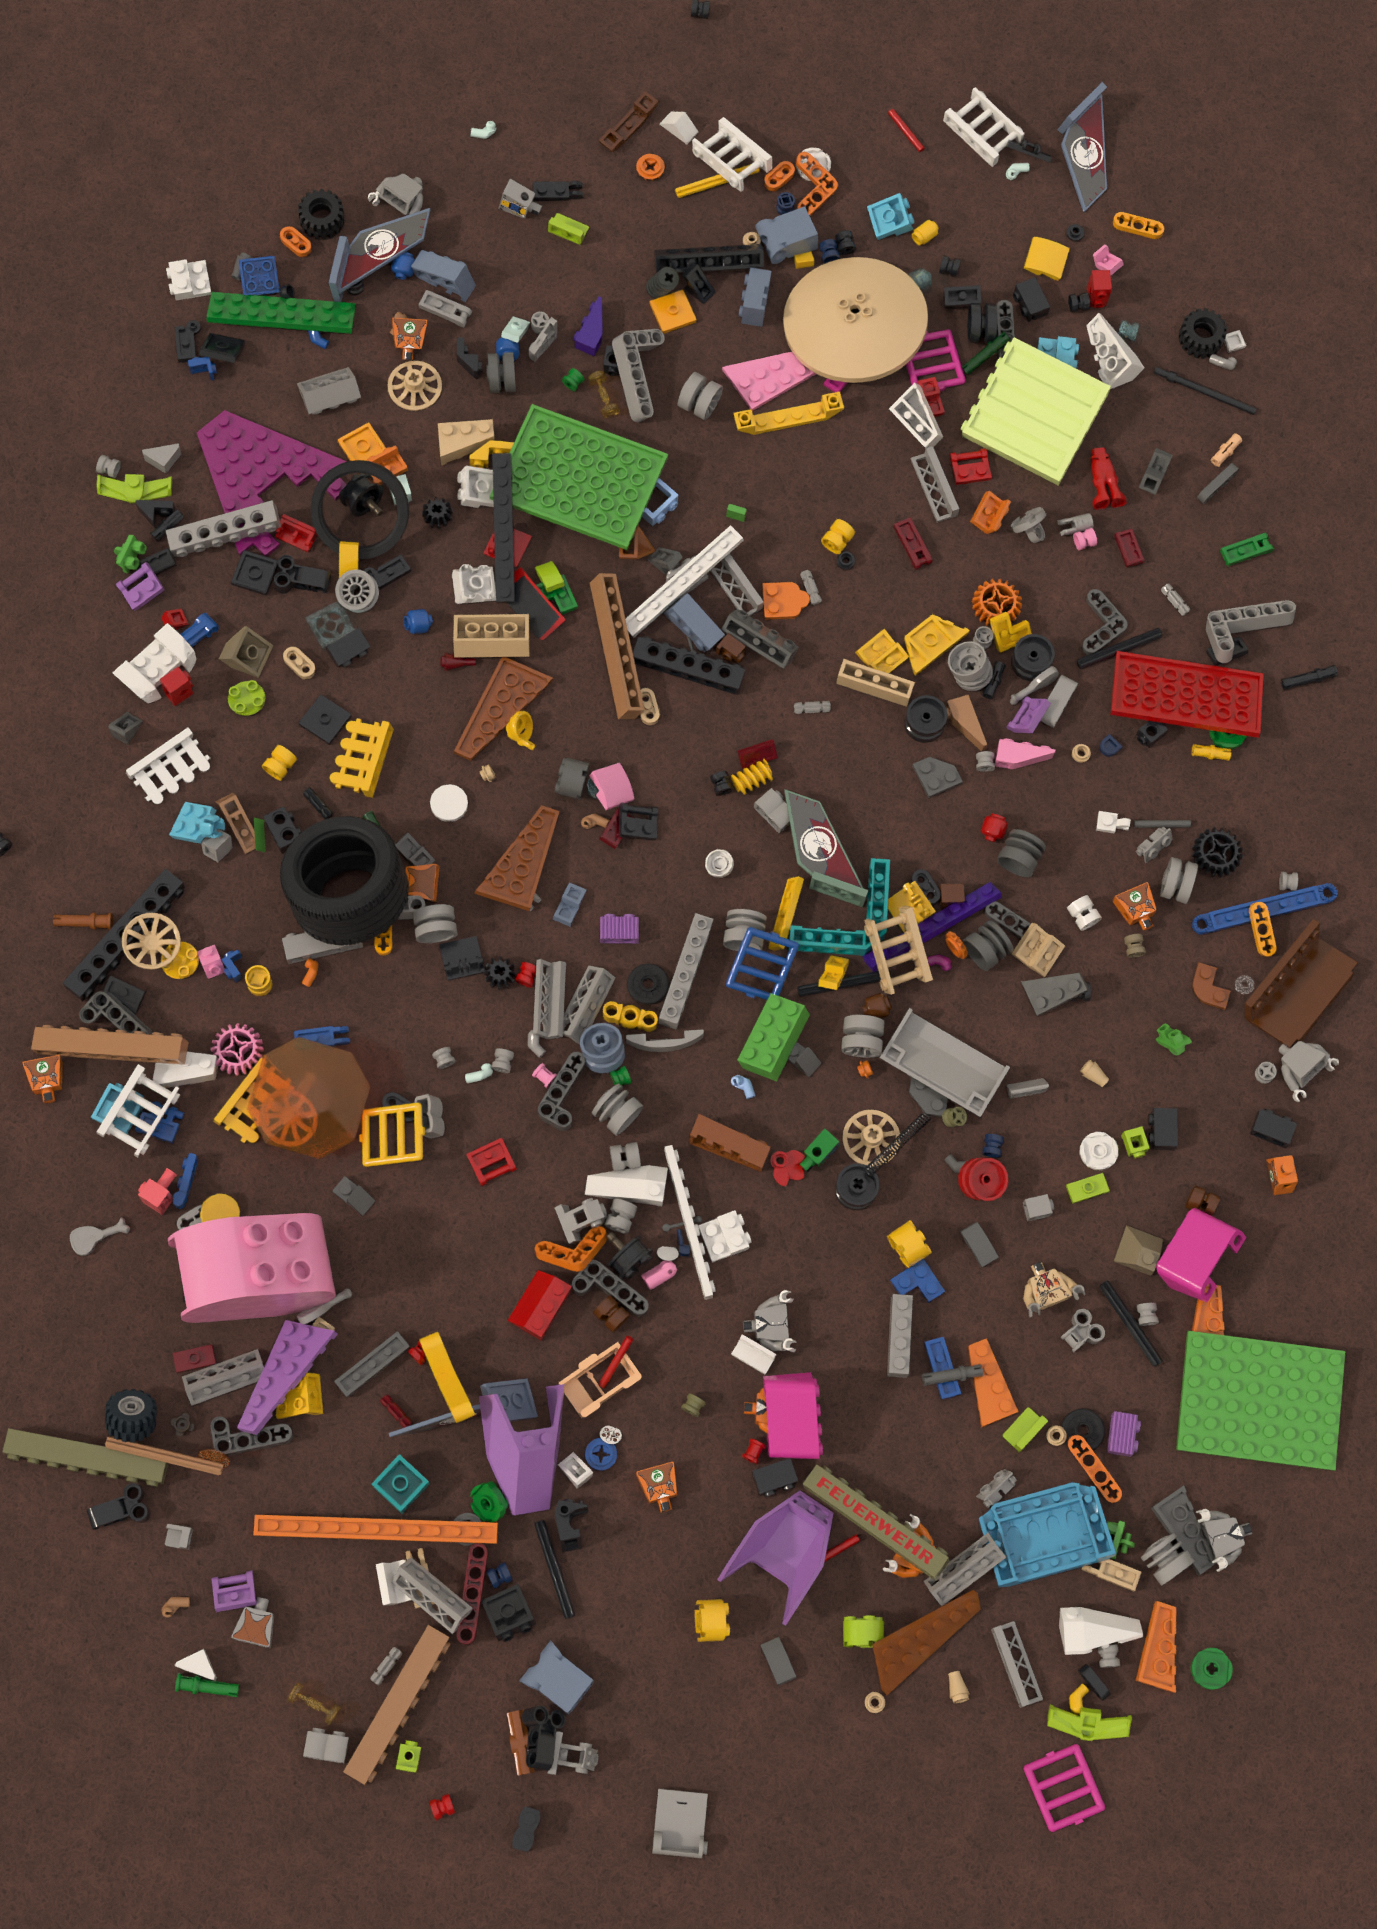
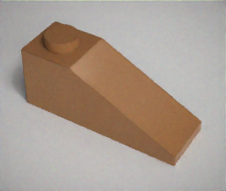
M969 695L948 700L946 703L947 719L950 718L952 725L981 752L985 751L987 743Z
M231 793L217 800L216 803L243 852L246 854L254 850L255 831L237 796Z

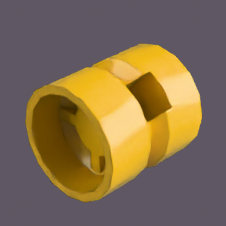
M837 519L830 527V531H827L823 536L821 542L825 548L834 554H840L846 547V543L855 535V531L847 522Z
M277 745L271 753L272 758H267L262 764V768L269 775L281 781L288 773L287 768H291L297 761V758L285 747Z
M261 965L252 966L247 970L245 980L249 991L256 996L268 994L273 984L269 971Z

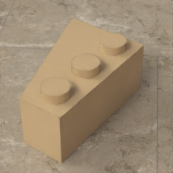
M493 419L438 423L441 466L475 452L490 440L494 441Z

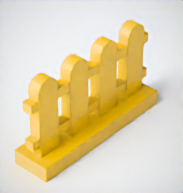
M357 718L356 722L349 721L346 724L347 731L352 733L351 738L342 739L340 743L341 747L346 750L345 756L339 755L336 757L335 763L338 767H341L340 773H332L330 780L336 785L337 789H341L342 786L354 788V792L359 793L362 790L365 796L373 798L394 729L390 722L382 721L381 726L378 722L371 725L362 723V720ZM357 736L370 737L369 742L356 740ZM352 752L365 754L364 758L351 757ZM347 769L359 771L358 776L346 774Z
M262 1057L213 1121L219 1126L224 1123L226 1125L224 1129L227 1131L232 1129L242 1137L240 1141L243 1143L246 1140L250 1143H255L259 1138L258 1133L254 1130L258 1125L262 1127L260 1110L250 1104V1102L255 1098L263 1104L271 1095L262 1088L263 1085L268 1083L276 1090L287 1089L294 1091L293 1086L290 1085L292 1081L288 1078L285 1081L275 1074V1068L271 1067L268 1069L266 1067L268 1062ZM257 1077H260L262 1080L257 1085L254 1081ZM247 1092L250 1095L245 1100L242 1096ZM270 1102L267 1105L266 1112H269V1110L273 1112L280 1111L274 1108ZM235 1107L238 1111L235 1115H232L230 1112ZM242 1113L254 1121L251 1127L238 1119ZM265 1117L267 1126H269L270 1118Z

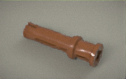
M91 913L90 915L54 914L53 916L55 918L53 919L54 927L75 926L90 927L92 930H96V928H108L110 930L113 927L114 921L113 913H108V915H98L97 913Z

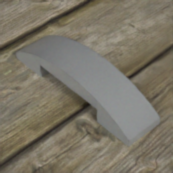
M704 1030L684 1031V1038L656 1041H646V1034L626 1035V1044L651 1052L675 1051L691 1046L701 1040Z

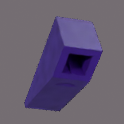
M598 296L596 302H592L588 317L585 316L583 318L582 328L580 331H576L573 338L576 349L594 357L602 344V297Z

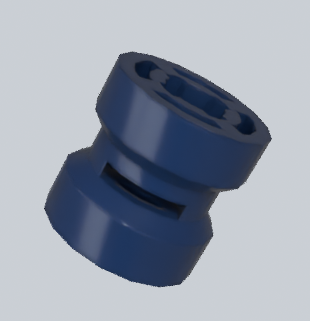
M783 192L778 196L776 205L778 214L783 215L794 211V196L788 192Z
M827 239L819 244L820 251L823 253V263L826 264L840 259L836 240Z
M985 1134L984 1141L986 1146L983 1147L982 1154L988 1157L1001 1158L1002 1150L1000 1148L1004 1143V1137L996 1134Z
M505 1562L499 1564L495 1569L490 1568L486 1570L494 1589L500 1587L504 1582L509 1583L513 1581Z

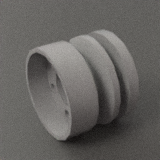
M963 642L950 652L948 665L957 684L962 689L977 691L984 688L990 682L993 676V668L984 648L980 644Z
M747 909L728 911L726 927L729 929L725 930L723 945L728 949L739 951L747 929L753 927L765 931L767 917L760 912ZM753 936L749 947L762 950L764 939Z
M616 1084L605 1092L592 1111V1115L595 1117L601 1115L599 1118L600 1122L610 1118L607 1128L616 1136L620 1135L637 1118L644 1107L635 1097L625 1101L629 1092L627 1090L621 1092L623 1086L620 1084Z
M1175 1533L1160 1538L1149 1546L1144 1555L1140 1557L1143 1561L1152 1557L1153 1561L1147 1567L1150 1568L1155 1565L1159 1567L1153 1575L1161 1586L1195 1562L1188 1550L1181 1553L1176 1551L1181 1546V1541L1175 1545L1170 1543L1177 1537Z

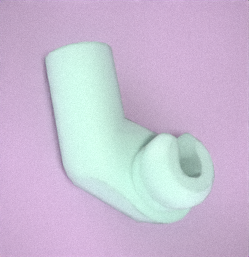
M488 121L483 129L472 128L471 137L487 139L495 133L496 124L493 121Z
M1029 163L1012 164L1006 171V177L1009 180H1013L1020 172H1029Z
M483 1064L481 1071L465 1074L466 1082H477L491 1076L493 1073L491 1064Z

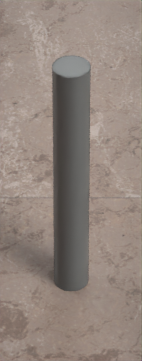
M1134 820V828L1191 827V820Z

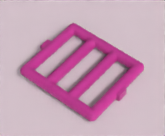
M947 329L933 333L926 332L923 342L946 337L948 346L915 354L906 364L912 385L914 383L918 384L917 377L952 369H955L958 378L937 382L940 391L966 382L951 330ZM948 353L951 354L953 362L917 370L914 369L912 361Z
M1078 1744L1071 1745L1055 1753L1054 1751L1045 1754V1757L1024 1766V1772L1050 1832H1055L1071 1824L1077 1825L1082 1823L1083 1819L1105 1810V1804ZM1072 1754L1075 1755L1079 1766L1039 1783L1037 1782L1034 1770ZM1083 1774L1087 1783L1086 1786L1049 1802L1045 1801L1042 1790ZM1091 1793L1096 1805L1054 1822L1050 1810Z

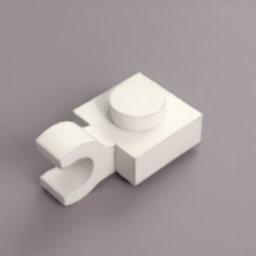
M1099 811L1096 831L1115 834L1116 829L1129 830L1131 819H1117L1118 814Z

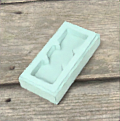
M513 316L502 331L501 337L518 343L528 330L530 322Z

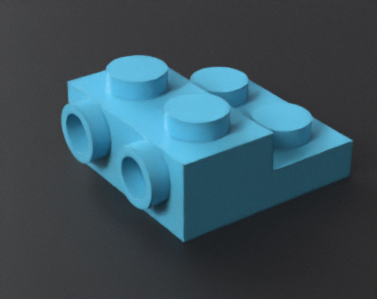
M900 193L867 206L878 240L892 234L898 236L913 230L912 224L915 221L912 214H908L907 211L910 208L909 202Z
M1058 336L1056 340L1039 337L1038 350L1077 368V360H1074V355H1078L1079 344H1076V338Z
M119 1083L115 1085L108 1084L91 1116L93 1120L102 1124L124 1086ZM135 1092L137 1095L141 1096L142 1098L144 1097L143 1095H141V1094ZM126 1100L123 1105L127 1112L136 1117L140 1116L144 1108L132 1100ZM116 1117L112 1123L115 1125V1128L128 1134L133 1125L122 1117Z

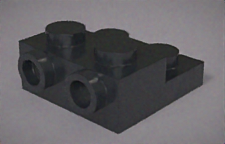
M519 1584L481 1600L498 1642L501 1640L508 1642L514 1638V1634L519 1632L522 1634L528 1633L533 1629L532 1626L536 1625Z

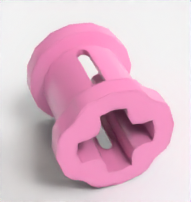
M542 1063L533 1072L532 1076L544 1083V1087L547 1089L553 1083L557 1074L550 1072L545 1067V1064Z

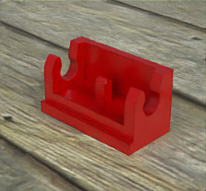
M283 514L280 520L281 527L275 530L277 532L275 537L309 553L318 536L315 528Z

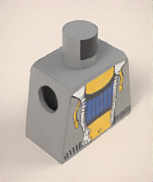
M510 179L502 194L498 209L521 218H526L528 211L538 216L542 206L533 202L535 196L533 191Z

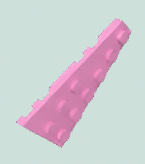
M792 352L722 367L725 375L752 411L816 375V373L804 366Z

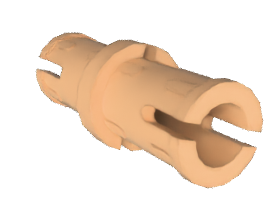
M1233 434L1225 444L1220 446V450L1211 458V462L1219 467L1227 457L1233 454V450L1242 442V438L1238 434Z

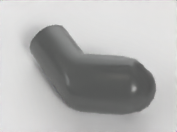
M952 1154L944 1160L957 1174H959L961 1167L966 1162L957 1161Z

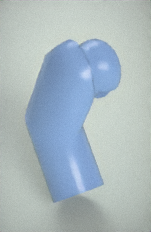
M740 1075L731 1078L733 1086L744 1090L746 1099L756 1097L752 1083L748 1078Z

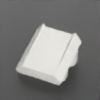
M463 564L459 569L453 570L455 603L496 601L492 566L481 565L478 568H473L469 564Z

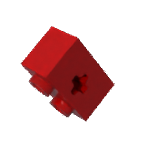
M1092 270L1087 285L1090 307L1102 308L1107 306L1112 291L1110 270Z
M176 667L160 678L163 691L174 706L193 694V684L190 681L189 674L185 670L181 671L179 667Z

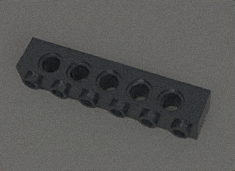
M761 244L654 250L656 273L664 267H671L677 273L686 272L693 264H698L702 271L764 267V252Z
M638 637L633 651L634 662L637 665L735 695L739 694L745 676V669L738 664L730 665L721 659L707 658L704 654H694L685 648H675L665 642H655L649 637ZM654 651L658 654L656 656L649 655V652ZM674 657L676 660L671 662L667 658ZM690 662L693 666L687 667L684 664ZM709 668L711 669V671L704 672L702 669ZM726 673L729 676L727 678H723L720 676V674Z

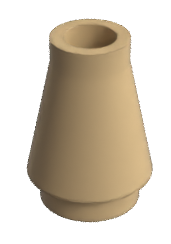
M1087 1061L1080 1070L1083 1073L1082 1076L1101 1087L1109 1080L1095 1061Z
M960 1671L949 1673L950 1699L953 1700V1703H962L969 1700L968 1695L970 1693L961 1677Z

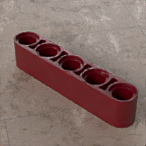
M481 1543L474 1544L469 1551L462 1600L473 1608L475 1617L472 1620L464 1618L458 1627L457 1638L463 1645L472 1644L477 1633L488 1559L487 1548ZM477 1548H481L485 1552L484 1556L480 1559L473 1556V1552ZM473 1569L481 1571V1576L478 1579L470 1577V1572ZM470 1589L478 1591V1597L474 1600L467 1597V1592ZM464 1630L472 1632V1638L468 1641L461 1639V1633Z

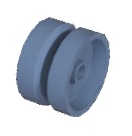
M597 1023L588 1027L583 1032L580 1038V1048L585 1057V1064L590 1070L597 1073H609L622 1065L625 1059V1048L619 1029L611 1024Z

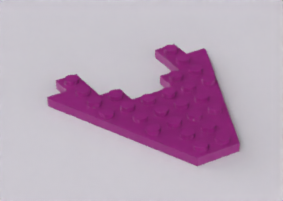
M225 410L197 432L224 513L264 503L259 495L284 475L298 487L310 476L319 482L322 476L330 469L347 462ZM338 478L326 491L336 501L340 497V491L347 484L341 478ZM241 523L238 528L244 527L245 523ZM268 532L259 533L255 537H244L240 541L235 542L240 556L243 550L247 551L253 545L265 557L280 546Z

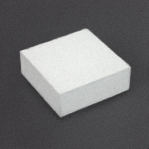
M1240 330L1226 334L1224 343L1228 353L1246 347Z

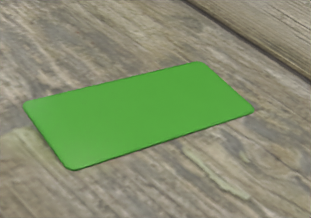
M254 818L255 849L266 853L264 820Z

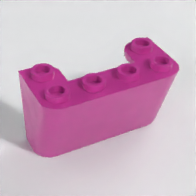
M1193 1208L1187 1213L1172 1241L1168 1244L1166 1251L1157 1262V1272L1171 1289L1208 1302L1217 1287L1209 1277L1227 1246L1234 1253H1237L1247 1237L1241 1230L1197 1208ZM1235 1238H1238L1237 1243L1234 1245ZM1209 1284V1289L1205 1293V1287Z
M811 1372L763 1376L764 1396L767 1407V1446L769 1457L819 1459L820 1455H823V1446L820 1442V1436L822 1435L821 1423L817 1421V1416H821L820 1404H816V1397L820 1395L817 1380L813 1379Z

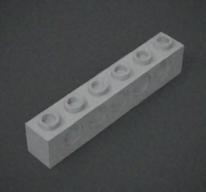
M268 501L166 530L172 554L177 557H184L188 553L202 552L212 546L220 547L223 543L237 542L244 537H255L262 532H273L281 527L276 505L273 501ZM263 518L260 523H256L257 519ZM241 523H245L244 527L238 528ZM223 528H228L226 532L220 533ZM210 533L207 538H203L204 534ZM188 538H192L189 543H185Z
M695 913L659 1017V1024L677 1030L714 919Z

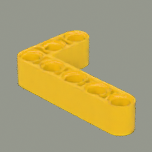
M438 1331L419 1339L456 1424L475 1416L471 1403L453 1369Z

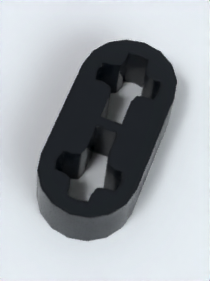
M1085 1664L1078 1670L1081 1677L1101 1701H1104L1111 1695L1107 1687L1089 1665Z

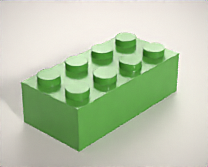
M772 993L770 994L738 1058V1062L743 1069L774 1081L778 1080L810 1016L805 1005Z

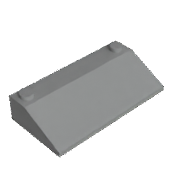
M910 1008L880 1056V1059L979 1117L983 1114L1010 1068L1007 1065L1004 1067L914 1014Z

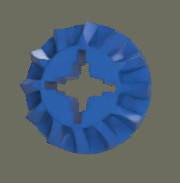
M601 1438L592 1440L585 1450L586 1462L591 1468L599 1471L609 1469L617 1458L615 1445L608 1444ZM601 1446H603L604 1453L610 1456H604L601 1463H599V1457L592 1453L599 1452Z

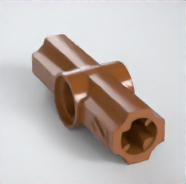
M524 1710L507 1713L512 1754H514L518 1776L535 1772L534 1768L528 1767L526 1764L529 1731L522 1721Z

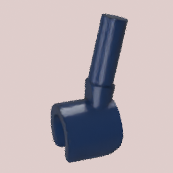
M678 1229L676 1231L679 1240V1255L688 1257L690 1245H684L682 1231Z

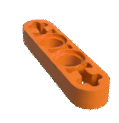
M1072 1435L1068 1439L1070 1451L1105 1499L1111 1503L1119 1501L1122 1491L1085 1439L1080 1435ZM1076 1439L1078 1441L1081 1439L1082 1442L1080 1443V1446L1083 1448V1450L1086 1447L1089 1450L1083 1452L1080 1455V1457H1078L1077 1453H1080V1451L1077 1447L1072 1448V1440ZM1085 1455H1092L1094 1457L1093 1465L1086 1466L1083 1463ZM1098 1471L1106 1473V1480L1104 1482L1096 1481L1095 1474ZM1111 1480L1113 1483L1109 1485L1113 1490H1118L1116 1492L1117 1497H1108V1489L1105 1487L1102 1490L1101 1486L1106 1485Z

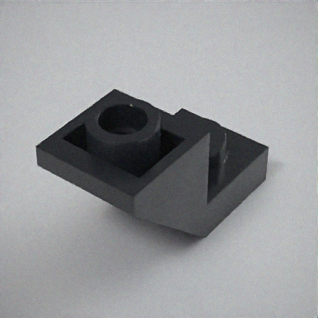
M457 337V362L471 376L478 379V372H482V361H479L478 354H468V345H465V339Z

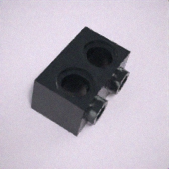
M283 806L263 816L282 854L287 851L291 842L302 833L300 828H295L292 823L295 821L290 811L287 812ZM278 819L285 820L283 824H276ZM286 835L294 836L291 840L284 839Z

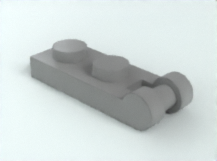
M428 290L425 291L419 303V308L463 328L467 323V317H470L472 313L470 308ZM456 312L461 313L460 316H457V315H455V314H456Z

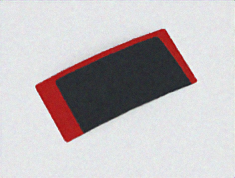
M521 567L516 570L515 602L507 603L516 614H529V629L538 639L544 640L565 621V618Z

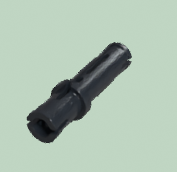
M1335 665L1321 669L1315 668L1314 671L1281 679V685L1283 690L1313 682L1320 683L1322 680L1337 677L1338 671Z

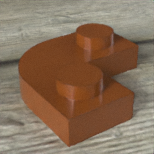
M1198 962L1192 982V989L1195 995L1200 999V1002L1225 1010L1231 991L1213 986L1217 968Z

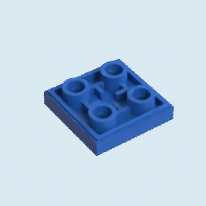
M275 256L239 260L243 295L279 293Z

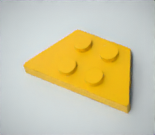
M932 614L904 637L914 675L919 674L968 635L969 629L957 627L954 623L948 620L944 621Z

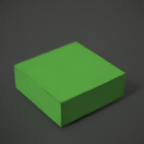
M729 504L726 517L744 522L747 509Z

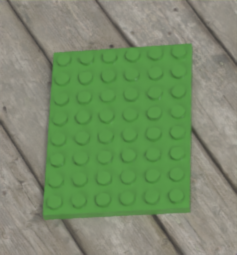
M532 404L510 451L512 454L513 508L627 550L668 459V454ZM493 490L490 494L491 500H493Z
M1187 1331L1176 1450L1335 1471L1345 1351Z

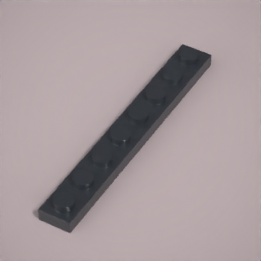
M492 454L496 602H515L512 454Z

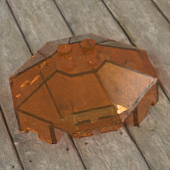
M297 1037L263 1055L247 1111L266 1145L321 1159L355 1140L370 1085L351 1052Z

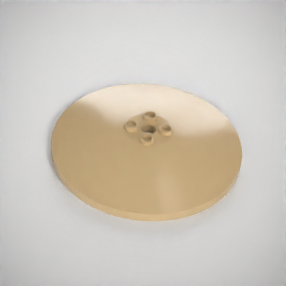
M843 258L815 268L805 275L793 288L784 309V332L792 353L804 366L814 373L841 382L873 381L896 372L905 366L918 352L927 332V305L920 288L914 280L894 265L872 258ZM859 309L860 312L852 313L851 310Z

